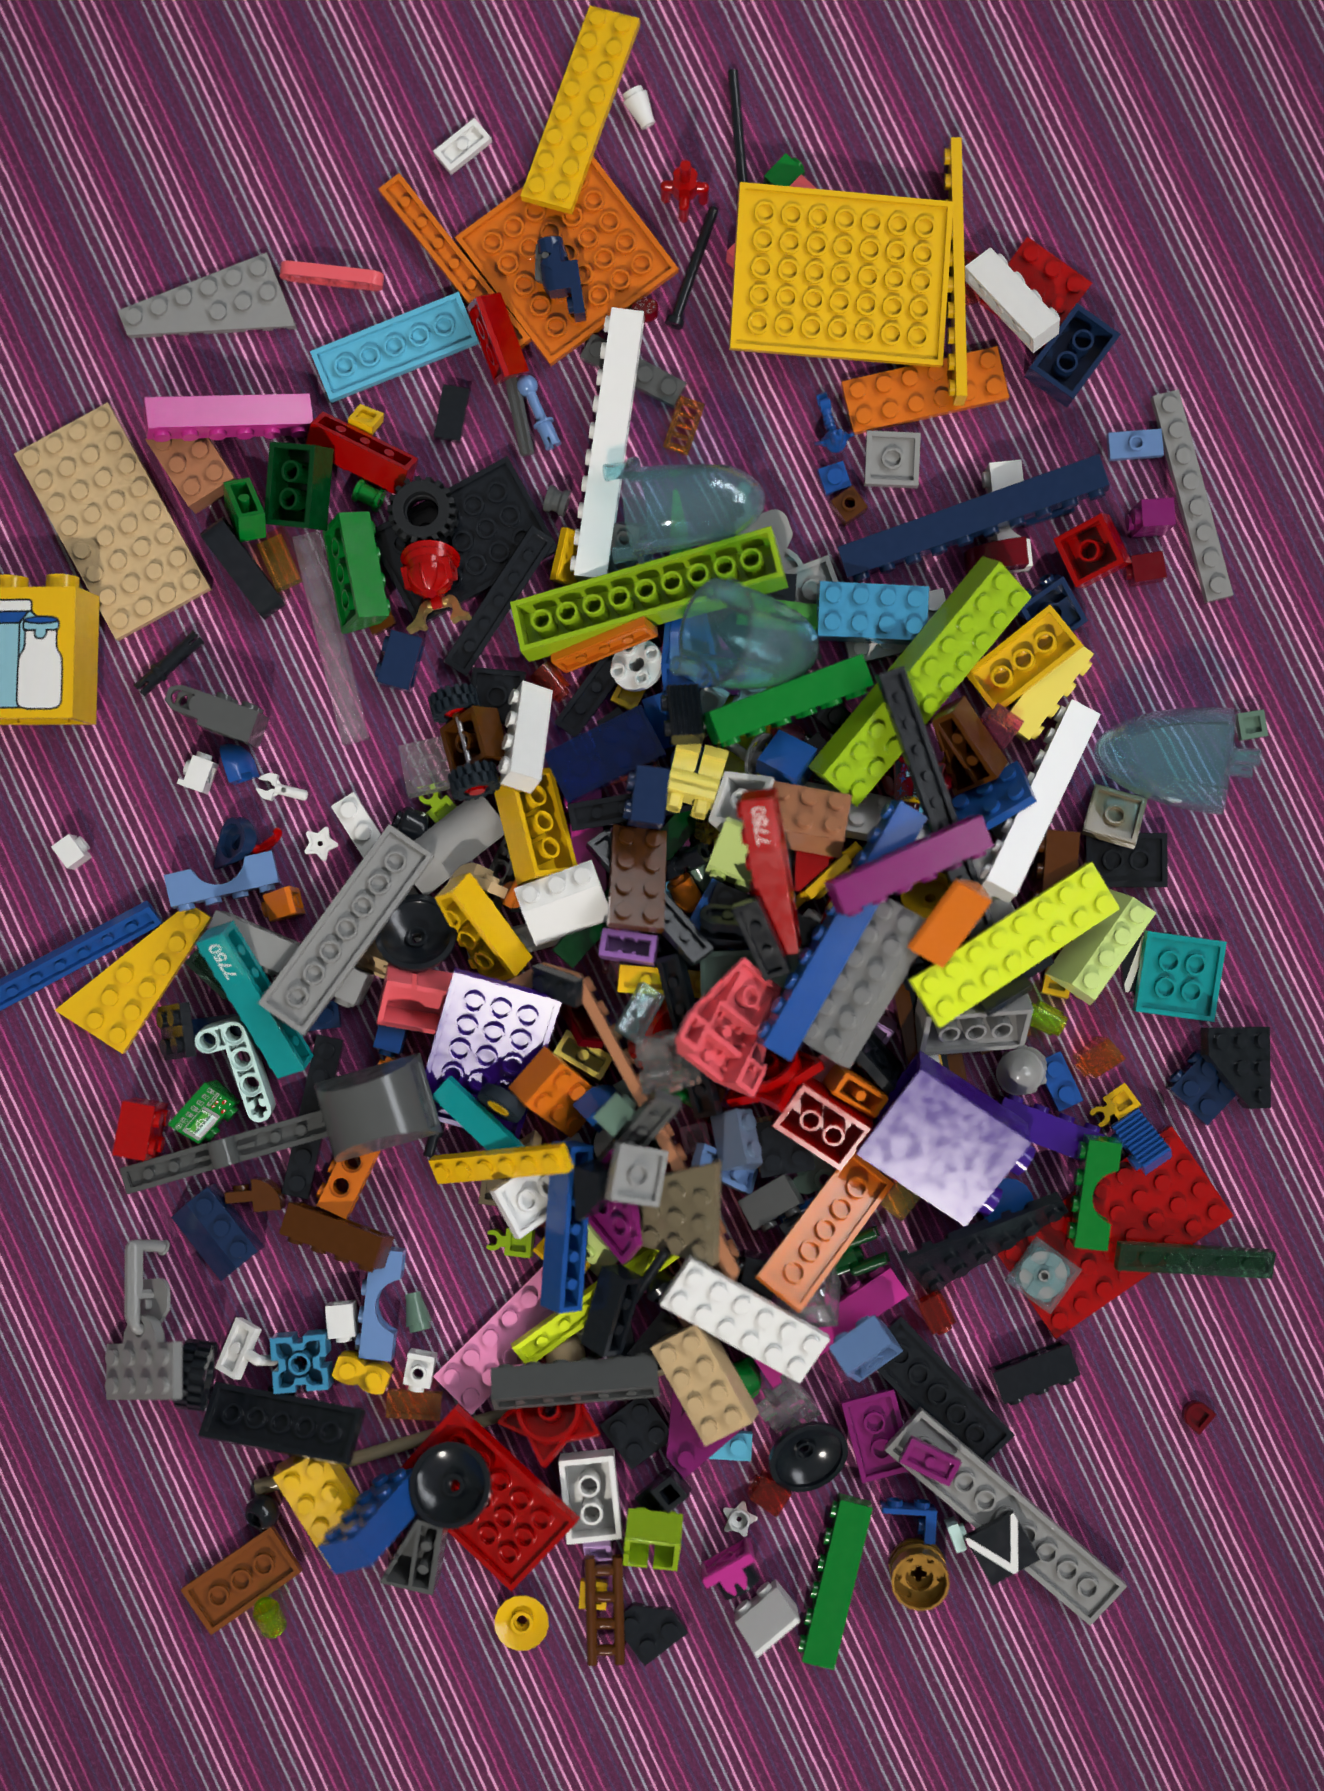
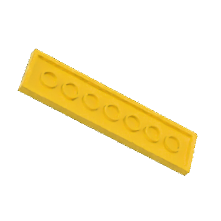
M589 5L520 195L522 201L573 214L641 25L640 18Z

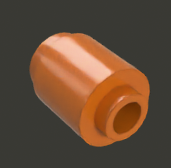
M683 873L669 880L667 884V889L679 909H683L685 913L693 912L702 897V893L690 873Z

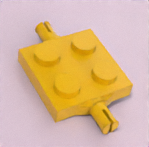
M856 841L844 852L842 851L841 858H837L804 890L799 891V894L796 895L797 909L806 901L808 902L813 898L815 900L822 898L828 892L824 882L850 871L847 866L852 863L851 859L863 850Z

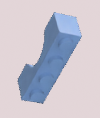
M272 850L245 856L239 874L224 884L214 885L203 882L191 869L163 875L170 906L174 909L178 908L179 912L195 909L196 903L205 902L206 906L222 902V897L231 895L233 899L249 896L248 891L259 889L260 893L276 890L275 885L281 884Z
M391 1247L385 1268L374 1269L373 1272H368L367 1279H363L361 1295H365L364 1306H360L358 1322L362 1323L361 1333H357L355 1350H359L358 1358L391 1362L395 1357L398 1329L388 1324L383 1318L379 1308V1299L386 1285L400 1280L404 1276L407 1248Z

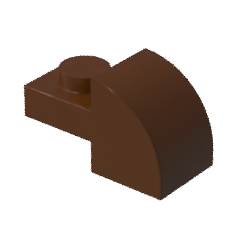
M266 1177L251 1179L252 1188H249V1184L232 1185L233 1190L225 1192V1204L253 1201V1212L281 1210L286 1207L285 1196L281 1194L282 1189L276 1182Z

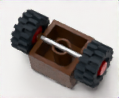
M458 683L454 684L453 687L448 685L445 686V689L439 688L437 692H432L431 696L428 697V702L433 720L439 724L446 723L439 730L450 769L448 780L453 798L459 801L464 799L465 801H470L471 798L476 800L481 796L487 797L488 794L495 793V790H499L501 787L496 767L499 766L505 750L502 749L505 735L498 709L480 706L476 688L471 684L463 683L459 686Z

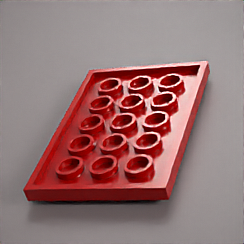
M457 1404L401 1468L405 1470L413 1468L425 1451L444 1442L463 1443L481 1454L491 1474L492 1487L489 1501L477 1519L466 1526L448 1529V1532L512 1592L574 1527L580 1517L467 1411ZM458 1480L452 1483L455 1491L460 1487Z

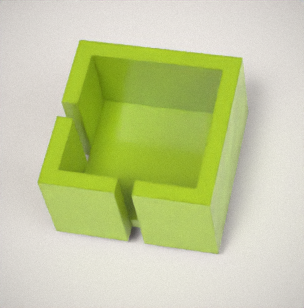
M644 1507L628 1508L623 1566L647 1568L649 1544L655 1545L653 1569L677 1571L683 1514L674 1511L668 1513L666 1510L662 1512L651 1511Z

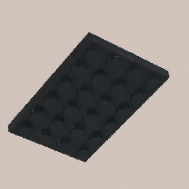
M508 456L448 488L455 500L459 516H457L458 525L453 529L455 533L452 537L448 536L446 538V543L459 553L460 565L457 568L458 580L453 581L451 589L445 596L454 595L460 605L491 588L531 525L553 539ZM425 500L410 509L408 520L415 526H427L436 519L439 508L436 503ZM388 520L376 527L375 543L380 549L381 561L410 614L415 619L420 605L431 598L423 599L418 594L405 589L400 567H403L400 557L408 543L400 540ZM555 541L543 560L556 553L557 545ZM446 607L432 611L426 617V624L451 611L453 608Z

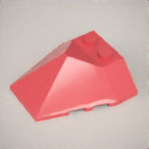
M741 958L687 1013L675 1037L677 1053L714 1082L749 1097H754L767 1068V1064H764L766 1047L755 1042L758 1037L757 1030L762 1022L768 1020L772 1012L770 1011L772 1003L777 997H780L781 987L771 979L764 981L760 970L746 958Z

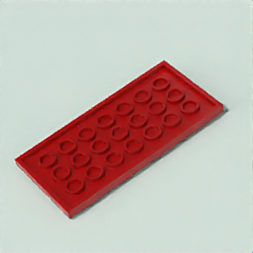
M1169 1125L1158 1132L1171 1149V1159H1168L1145 1175L1141 1169L1136 1171L1127 1160L1129 1156L1127 1154L1120 1159L1119 1171L1104 1176L1097 1183L1093 1192L1094 1209L1097 1213L1106 1217L1111 1224L1107 1251L1074 1248L1069 1240L1070 1238H1067V1224L1072 1222L1073 1212L1070 1211L1071 1196L1076 1195V1190H1074L1062 1199L1069 1212L1064 1214L1060 1220L1047 1224L1035 1235L1027 1236L1017 1242L1013 1248L997 1254L1013 1279L1024 1258L1036 1246L1056 1254L1069 1267L1070 1273L1065 1287L1048 1302L1032 1297L1018 1284L1055 1339L1234 1216L1172 1126Z

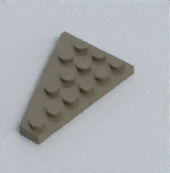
M714 1160L711 1163L691 1166L685 1170L680 1169L665 1173L659 1207L638 1204L642 1246L658 1251L662 1247H666L671 1251L672 1255L683 1258L691 1256L711 1266L719 1262L722 1161Z

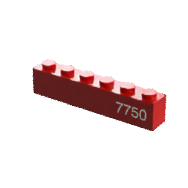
M777 788L744 791L736 807L738 818H742L744 828H741V839L743 845L747 844L748 848L745 861L748 871L751 870L753 877L750 880L751 895L760 897L785 954H799L802 939Z

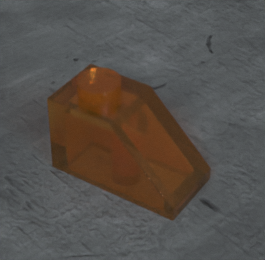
M1102 1036L1094 1037L1072 1056L1077 1062L1074 1064L1075 1068L1084 1077L1088 1075L1091 1078L1099 1077L1126 1059L1108 1037Z

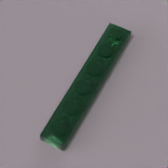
M1117 1241L1113 1267L1117 1271L1272 1279L1276 1252L1272 1249Z

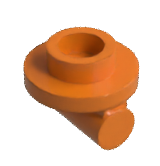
M516 880L508 882L503 886L508 891L505 898H501L502 904L511 909L520 907L514 888L521 885H517Z

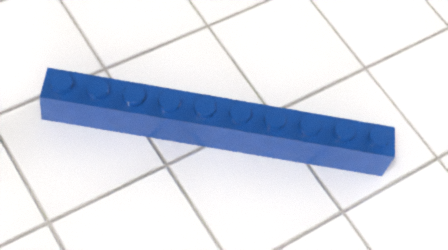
M891 800L890 803L885 804L880 812V817L882 818L878 825L873 827L867 835L866 841L868 842L863 851L858 852L853 860V869L915 841L928 817L899 800ZM832 901L828 904L825 911L827 914L822 924L820 923L815 927L812 933V942L808 948L801 952L798 958L799 965L795 972H791L784 983L786 988L781 997H777L770 1008L772 1012L768 1020L762 1022L757 1030L758 1037L755 1042L789 1061L793 1059L879 904L872 905L870 903L862 907L863 911L851 917H848L847 914L836 913Z

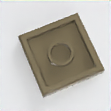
M1095 783L1081 834L1134 849L1148 798Z

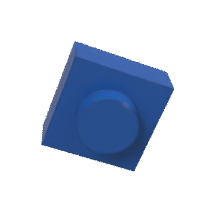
M843 461L817 470L825 497L847 490L852 486Z

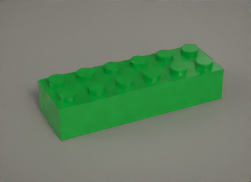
M862 653L704 713L703 722L711 744H720L721 748L740 742L739 736L745 734L746 738L766 732L765 726L770 725L771 729L788 724L792 722L790 717L795 715L796 719L814 714L817 712L816 707L819 705L822 710L842 703L841 697L845 696L846 700L864 695L868 693L866 688L874 685Z

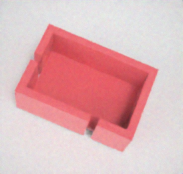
M388 963L378 1003L376 1024L436 1034L453 973L433 969L416 972L405 971Z

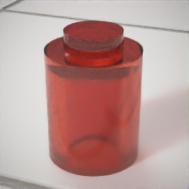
M551 661L544 663L530 676L536 685L553 690L552 702L556 700L557 703H560L570 695L568 691L571 687L570 683Z

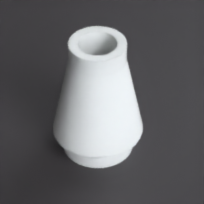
M638 85L623 94L625 100L623 104L638 122L641 129H646L655 124L647 90H644L642 85Z

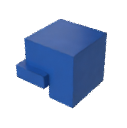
M779 729L758 757L756 772L763 776L773 777L774 781L804 786L813 774V771L808 766L816 757L817 748Z

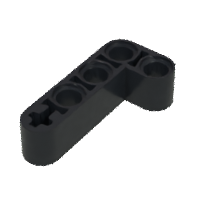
M221 517L200 533L207 546L264 620L286 605L283 597L244 545L239 542L235 530L224 517Z

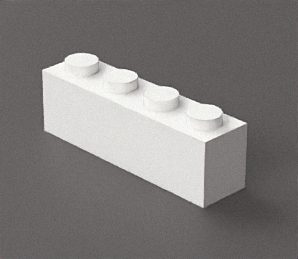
M990 247L965 266V281L1033 353L1059 334L1060 317L1056 310L1052 307L1048 308L1043 303L1041 295L1035 289L1031 290L1025 284L1023 276L1018 271L1014 272L1008 266V262L1002 254H997Z
M523 680L517 689L511 691L508 704L511 705V711H509L505 721V727H508V732L502 742V749L505 750V753L498 768V771L502 773L500 784L531 794L540 783L553 690Z

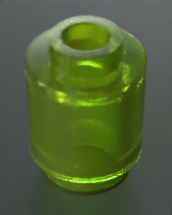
M1038 1000L1036 1004L1032 1002L1034 1010L1030 1026L1050 1036L1052 1034L1059 1036L1067 1023L1068 1017L1064 1016L1062 1011L1041 1000Z
M263 1597L255 1603L253 1618L262 1636L271 1639L281 1635L287 1627V1620L279 1603L271 1597Z

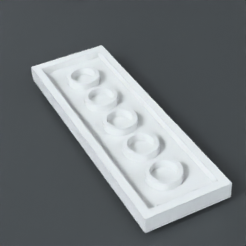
M691 1256L687 1258L659 1300L660 1306L798 1383H801L830 1340L829 1334Z

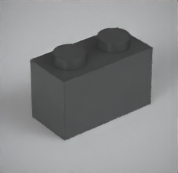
M783 1174L739 1200L738 1204L753 1231H760L762 1229L763 1233L776 1227L778 1225L776 1221L783 1216L789 1219L801 1212L799 1207L804 1205L805 1202L790 1175Z

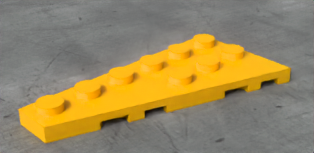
M196 906L192 910L176 912L55 1009V1011L115 1050L125 1054L213 917Z

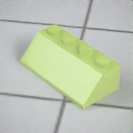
M1109 889L1120 909L1072 940V942L1066 944L1045 973V975L1088 1005H1091L1099 996L1156 914L1155 911L1136 898Z

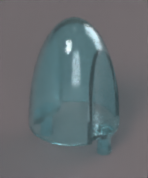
M629 457L626 462L603 465L605 481L623 479L624 515L630 546L613 547L612 556L614 564L636 561L639 564H645V562L651 561L653 553L678 550L738 536L755 523L762 514L766 503L765 492L760 483L745 471L731 465L690 464L641 467L638 457Z
M715 578L703 584L692 596L686 607L679 633L681 657L675 656L671 660L670 670L675 675L689 676L700 686H707L711 681L713 687L724 689L755 690L768 688L794 680L810 670L818 658L820 644L813 626L796 610L768 595L743 586L734 579L726 581Z
M1190 707L1155 711L1122 721L1100 736L1094 748V755L1099 768L1111 780L1130 792L1180 809L1223 815L1229 776L1252 779V768L1254 766L1260 767L1262 750L1236 748V745H1233L1235 728L1234 708Z

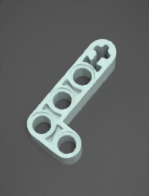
M234 1016L204 1026L195 1037L197 1049L203 1053H213L226 1049L247 1115L255 1122L266 1121L275 1109V1098L258 1047L254 1043L249 1030L242 1023L240 1016ZM230 1026H238L242 1031V1035L234 1036L230 1032ZM204 1033L212 1034L216 1039V1043L210 1044L206 1042ZM238 1052H247L251 1060L248 1062L242 1061L238 1056ZM247 1077H255L259 1082V1086H250L247 1082ZM259 1103L260 1106H266L265 1111H263L262 1108H257V1104Z

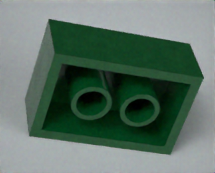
M270 442L264 511L266 524L327 531L334 449L317 445Z

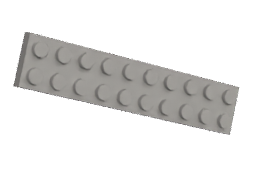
M922 1407L910 1417L884 1446L885 1451L899 1462L900 1454L910 1435H913L959 1458L961 1465L949 1487L903 1464L901 1465L976 1529L1013 1510L1040 1558L1039 1561L1024 1568V1570L1090 1626L1127 1587L1124 1580Z

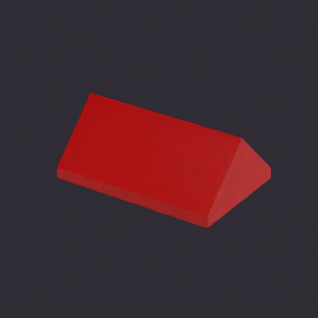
M501 292L475 297L466 308L494 384H500L507 379L528 372L526 360Z

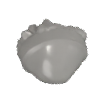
M1027 1045L1024 1048L1013 1049L1009 1052L1005 1051L996 1069V1078L1001 1088L1012 1095H1026L1037 1092V1088L1047 1082V1062L1045 1056L1037 1049Z

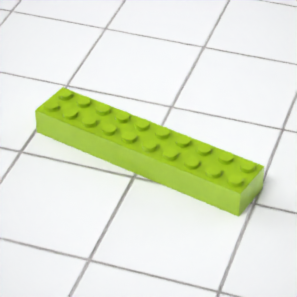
M768 526L512 601L510 605L520 651L529 662L549 657L551 656L550 654L642 616L657 626L789 587L772 526Z
M982 556L887 670L890 671L900 666L905 667L924 725L927 724L1031 598V595L1000 561ZM878 683L808 766L834 792L852 795L851 804L855 807L859 806L902 754Z

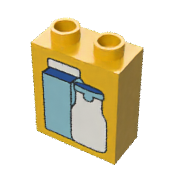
M47 574L45 587H29V578L0 575V725H96L100 596L79 588L80 578L78 576Z

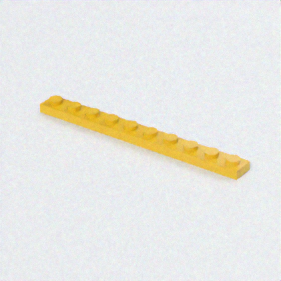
M951 137L949 147L944 148L943 164L948 165V173L944 175V190H948L949 199H945V201H954L949 265L950 276L948 280V293H951V302H947L946 310L947 318H951V327L947 329V344H952V353L948 354L947 365L948 370H952V379H949L948 396H953V406L964 405L967 398L962 137Z

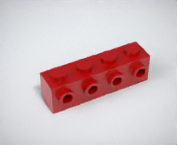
M324 411L310 424L306 444L334 449L333 463L341 469L348 470L393 494H396L395 488L398 484L401 487L405 485L404 480L409 478L410 482H412L419 458Z

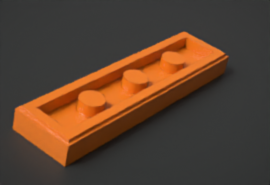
M642 616L550 654L551 663L564 673H569L658 636L657 627L646 617Z

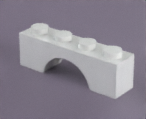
M1022 460L992 462L988 464L985 472H982L983 488H987L988 493L1024 481ZM1010 526L999 529L1000 533L988 537L989 541H998L1022 536L1016 534ZM1026 538L1029 564L1024 569L1008 570L1010 573L1027 572L1033 567L1030 539Z

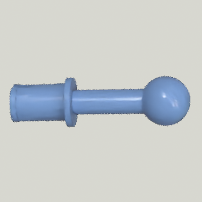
M531 375L521 376L517 381V388L522 396L527 398L537 422L533 427L535 430H538L545 450H552L554 445L556 447L561 445V441L552 424L554 419L553 417H546L536 394L538 389L536 379Z

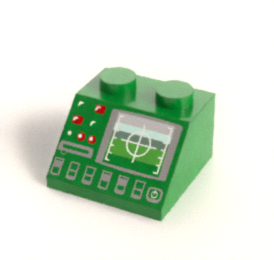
M218 1080L205 1082L168 1125L198 1144L206 1140L211 1142L221 1131L218 1126L224 1120L230 1121L239 1111L236 1106L241 1101Z

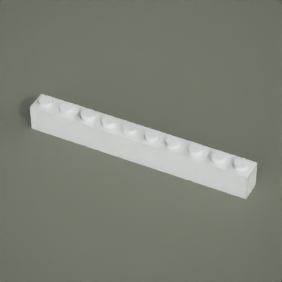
M612 307L611 315H606L604 332H608L607 343L602 342L600 359H604L603 369H598L596 385L600 386L599 396H594L593 412H597L596 422L590 423L589 438L593 439L592 449H587L585 465H589L588 476L583 475L581 491L586 493L584 502H579L578 518H581L582 521L581 528L576 529L574 535V545H578L577 556L572 555L570 571L574 572L576 580L584 581L608 574L614 523L617 520L645 321L644 311Z

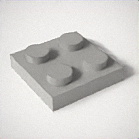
M867 431L864 486L918 488L921 433Z
M615 1142L605 1199L659 1207L669 1151Z

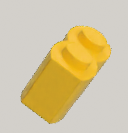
M345 1350L339 1355L332 1376L337 1381L346 1385H358L361 1389L371 1394H383L386 1391L394 1371L390 1364L380 1360L358 1358L359 1352L353 1350Z

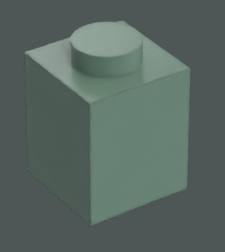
M616 1093L593 1118L612 1137H615L636 1113L634 1108L637 1105L626 1094L620 1097Z

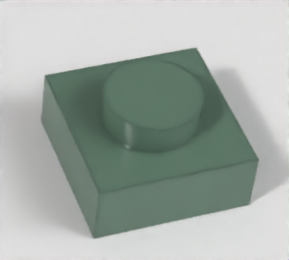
M1264 709L1234 715L1239 741L1268 736Z

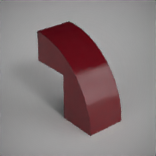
M1026 536L993 541L968 549L964 552L966 575L982 556L1000 561L1007 570L1024 569L1029 564Z

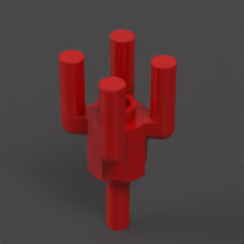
M683 160L680 166L674 170L673 180L662 181L661 201L669 203L671 201V194H673L679 200L678 219L680 222L685 223L689 220V202L696 195H698L700 205L708 203L709 185L706 182H698L696 170L691 167V163L688 160Z

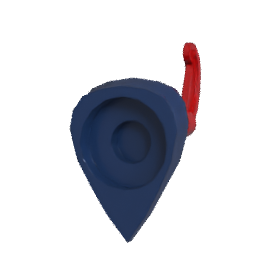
M245 817L228 818L219 835L214 869L218 870L244 859L249 854L254 855L267 852L280 840L282 830L275 828L272 836L260 845H256L258 836L253 824Z

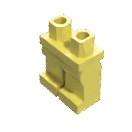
M702 744L676 745L669 776L666 810L680 813L682 803L693 805L691 816L704 820L709 810H712L729 751L705 745L699 771L696 773L695 770Z

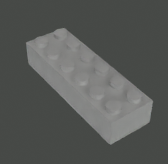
M890 898L880 903L805 1035L803 1042L837 1064L850 1069L919 954L910 950L907 946L926 919Z
M216 910L208 929L234 920L263 971L273 976L274 974H280L301 945L300 942L226 911ZM354 967L334 995L336 997L334 1002L347 1008L363 1004L375 975Z

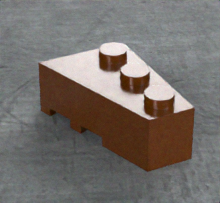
M965 696L943 705L932 720L940 751L944 752L947 762L945 768L947 774L951 775L954 785L952 791L954 796L997 779L1008 761Z

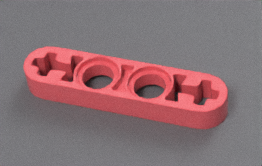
M282 261L280 267V278L290 282L369 291H381L383 289L384 274L375 270L298 261Z

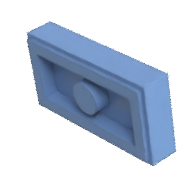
M1162 429L1110 432L1106 435L1108 461L1160 458L1164 455Z

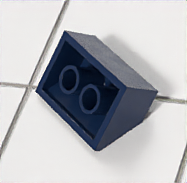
M215 1183L206 1187L171 1217L220 1281L264 1248V1245L232 1204H225V1195Z

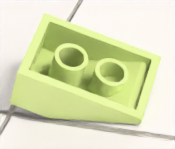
M727 816L705 873L709 874L710 878H714L719 882L726 881L734 884L735 888L742 892H750V880L753 877L751 870L748 871L746 868L747 844L743 845L741 839V828H744V824Z

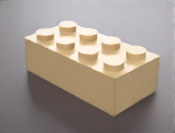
M690 1324L660 1337L653 1344L651 1350L705 1446L753 1423L759 1410L718 1337L694 1324Z

